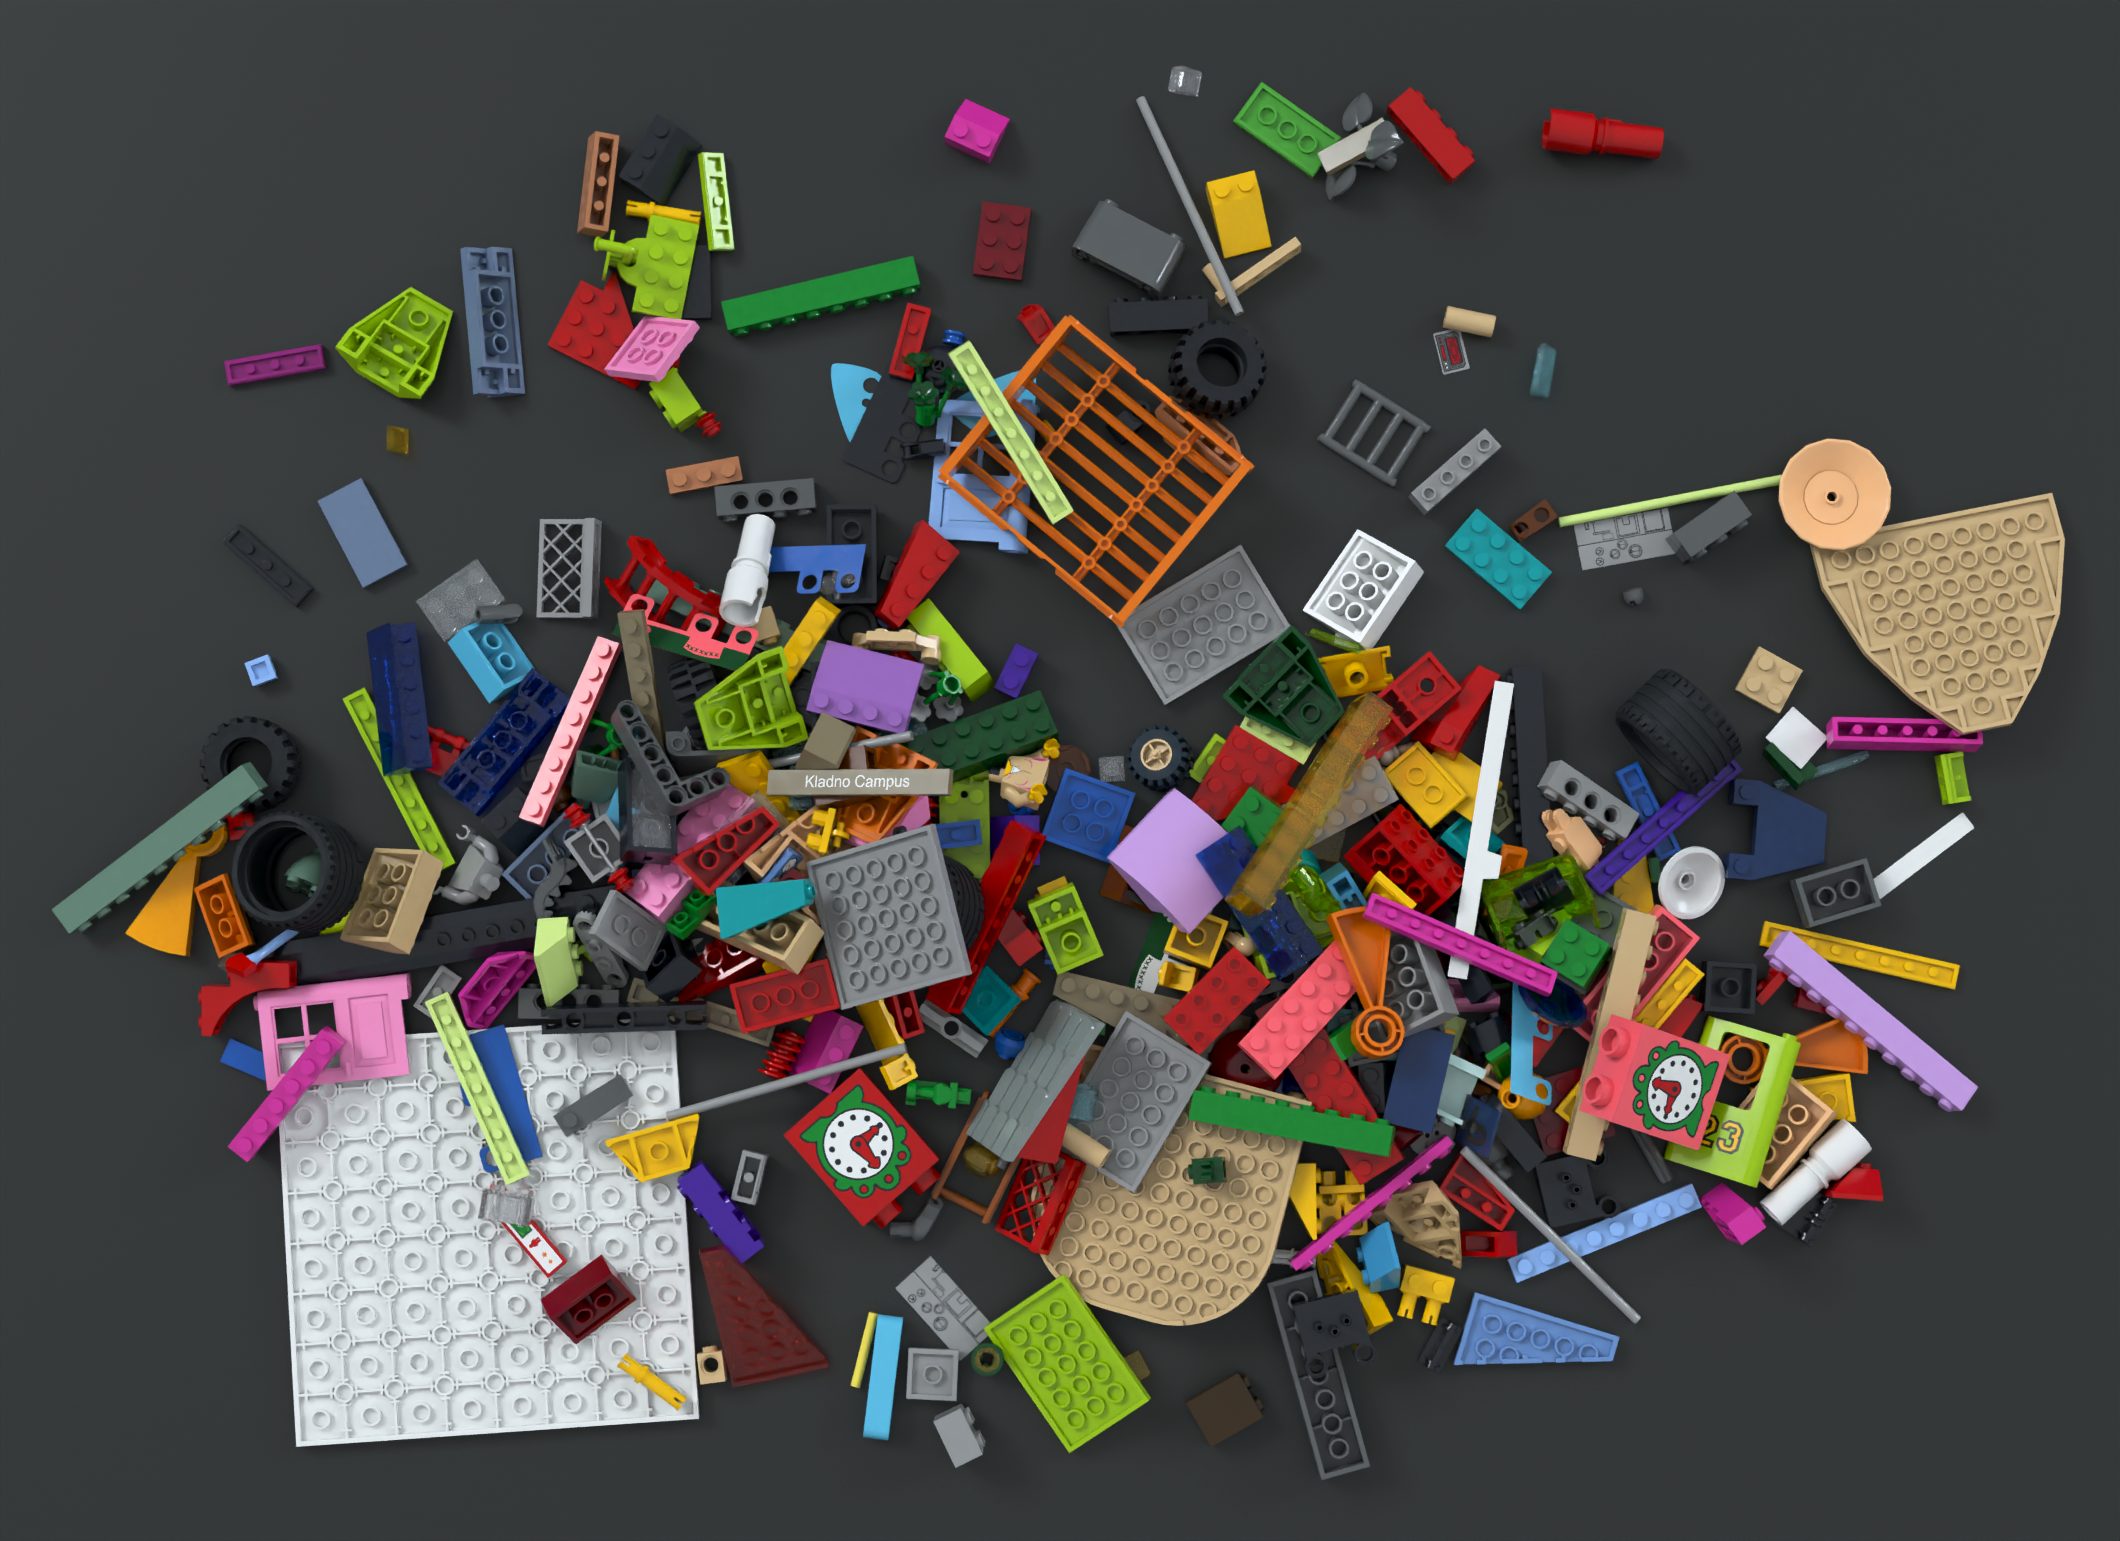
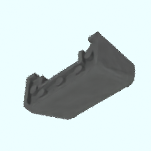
M1112 200L1099 201L1072 246V256L1081 261L1084 258L1090 257V263L1094 264L1095 262L1136 283L1140 289L1144 285V289L1149 291L1148 295L1159 300L1186 249V245L1183 243L1184 239L1175 233L1169 235L1118 208L1119 205Z
M666 732V747L669 761H674V771L678 777L703 773L716 768L719 762L757 750H761L767 760L772 759L771 748L697 750L696 747L692 746L691 739L684 732Z

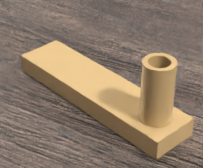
M1294 237L1232 280L1231 284L1236 295H1240L1301 252V243L1298 239ZM1209 263L1202 271L1217 290L1215 292V300L1220 307H1223L1228 303V299L1211 263Z

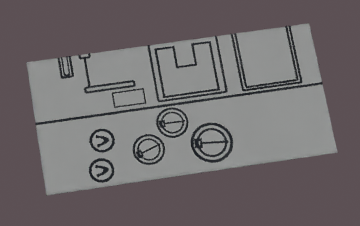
M1668 508L1574 525L1582 571L1675 554L1665 540L1673 534Z
M931 1256L896 1287V1290L949 1349H959L960 1361L988 1336L983 1329L990 1323L988 1319Z

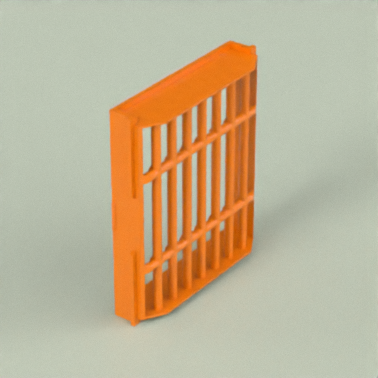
M1065 315L1002 394L1013 411L1049 439L1042 450L1037 451L1051 474L1114 526L1104 537L1074 511L1065 516L1066 519L1098 544L1088 556L1017 498V494L1028 484L1016 464L986 440L993 427L985 414L938 470L940 472L938 477L1003 531L1011 530L1017 535V540L1039 558L1046 559L1056 568L1055 574L1122 628L1136 607L1247 473L1249 474L1255 466L1189 411L1184 413L1172 403V399L1149 380L1142 379L1136 374L1137 369L1073 316L1069 315L1067 317ZM1073 329L1113 361L1104 374L1064 343ZM1057 351L1097 382L1088 393L1084 392L1049 363ZM1120 369L1124 370L1193 427V430L1184 440L1111 381ZM1041 370L1081 401L1072 413L1033 382ZM1026 389L1065 420L1056 432L1017 401ZM1106 389L1173 444L1177 449L1170 458L1166 459L1095 401L1099 394ZM1088 408L1161 467L1152 479L1079 420ZM1072 427L1145 486L1137 498L1063 439ZM1201 434L1240 465L1230 478L1191 447ZM978 447L1018 478L1009 490L970 459ZM1056 447L1060 448L1129 505L1121 517L1116 515L1048 459ZM1184 455L1223 485L1214 497L1176 467ZM962 466L1002 497L992 510L952 478ZM1168 474L1207 505L1198 517L1160 486ZM1153 493L1191 524L1182 536L1144 505ZM1009 504L1082 563L1073 576L1000 517ZM1137 512L1175 543L1167 555L1128 524ZM1121 532L1159 562L1151 574L1112 544ZM1105 551L1144 582L1135 594L1096 563ZM1089 570L1128 601L1118 614L1080 583Z

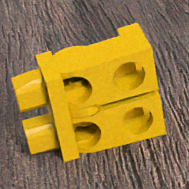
M1345 1170V1184H1336L1335 1171H1321L1320 1185H1317V1192L1321 1194V1209H1318V1217L1321 1219V1233L1341 1218V1211H1343L1344 1216L1365 1199L1364 1184L1360 1185L1351 1170ZM1367 1220L1363 1223L1360 1221L1356 1222L1352 1226L1353 1231L1349 1235H1364L1368 1233Z

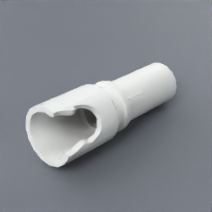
M754 514L746 518L737 557L733 560L731 569L727 573L719 613L726 622L735 626L750 627L757 624L763 602L766 598L769 583V567L772 558L770 551L776 525L771 518L765 515Z
M1841 1119L1809 1149V1157L1806 1160L1802 1158L1799 1161L1800 1165L1760 1201L1761 1206L1779 1225L1783 1226L1822 1188L1827 1189L1829 1187L1828 1183L1831 1180L1839 1181L1872 1150L1870 1144L1849 1122Z

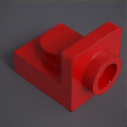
M1037 303L1025 306L1020 311L1021 314L1017 316L1018 321L1024 325L1036 345L1042 343L1055 328L1043 307Z

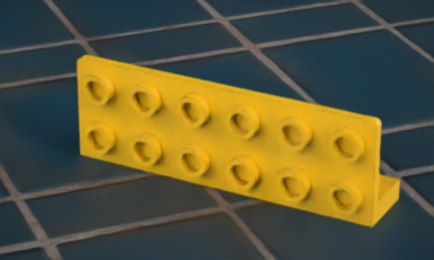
M884 999L856 1006L876 1051L905 1043L895 1028L894 1018L888 1012ZM908 1053L881 1060L883 1066L880 1067V1070L889 1090H894L918 1077L915 1063L909 1058Z

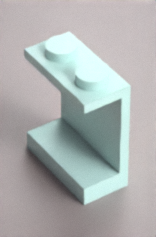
M1451 1054L1437 1115L1441 1116L1440 1122L1451 1127L1455 1123L1463 1125L1464 1121L1460 1119L1478 1078L1483 1079L1487 1070Z

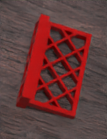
M1060 1151L1059 1157L1065 1159L1062 1170L1058 1172L1055 1171L1053 1163L1023 1159L994 1229L1028 1247L1029 1250L1037 1254H1050L1087 1165L1080 1159L1074 1158ZM1047 1163L1051 1175L1041 1179L1038 1167ZM1033 1170L1036 1182L1027 1185L1025 1181L1026 1173ZM1052 1180L1054 1184L1053 1192L1046 1195L1043 1183ZM1038 1186L1041 1198L1032 1202L1028 1190ZM1023 1193L1026 1205L1017 1208L1016 1197ZM1043 1203L1045 1210L1043 1216L1036 1218L1033 1206ZM1028 1209L1031 1221L1022 1225L1019 1213ZM1014 1216L1017 1228L1009 1231L1004 1226L1007 1219ZM1033 1226L1035 1232L1032 1242L1026 1240L1024 1229Z

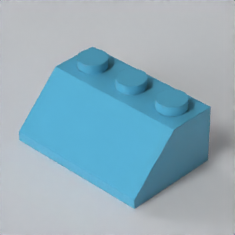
M474 622L462 628L448 642L489 704L508 695L538 673L509 630L502 623L478 625L477 622Z

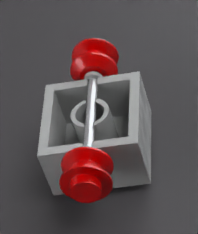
M574 803L564 810L566 815L563 819L569 818L572 822L569 828L577 829L580 827V831L564 841L565 845L593 884L610 873L612 875L609 876L607 883H614L617 886L615 890H619L623 894L634 886L632 881L635 877L629 878L627 876L629 868L619 869V866L625 862H620V837L618 830L606 813L592 823H586L591 814L583 813L582 808L584 804L578 806L577 803Z

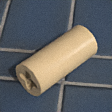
M1447 306L1443 328L1491 338L1496 316Z
M1067 1124L1062 1146L1097 1169H1101L1107 1161L1111 1150L1073 1125Z

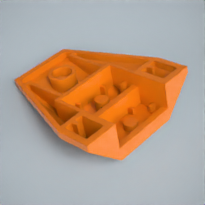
M857 726L851 743L882 736ZM900 744L874 748L876 750L878 769H936L938 765L934 760ZM881 796L878 799L838 808L836 827L838 822L845 823V832L868 843L884 839L919 796Z

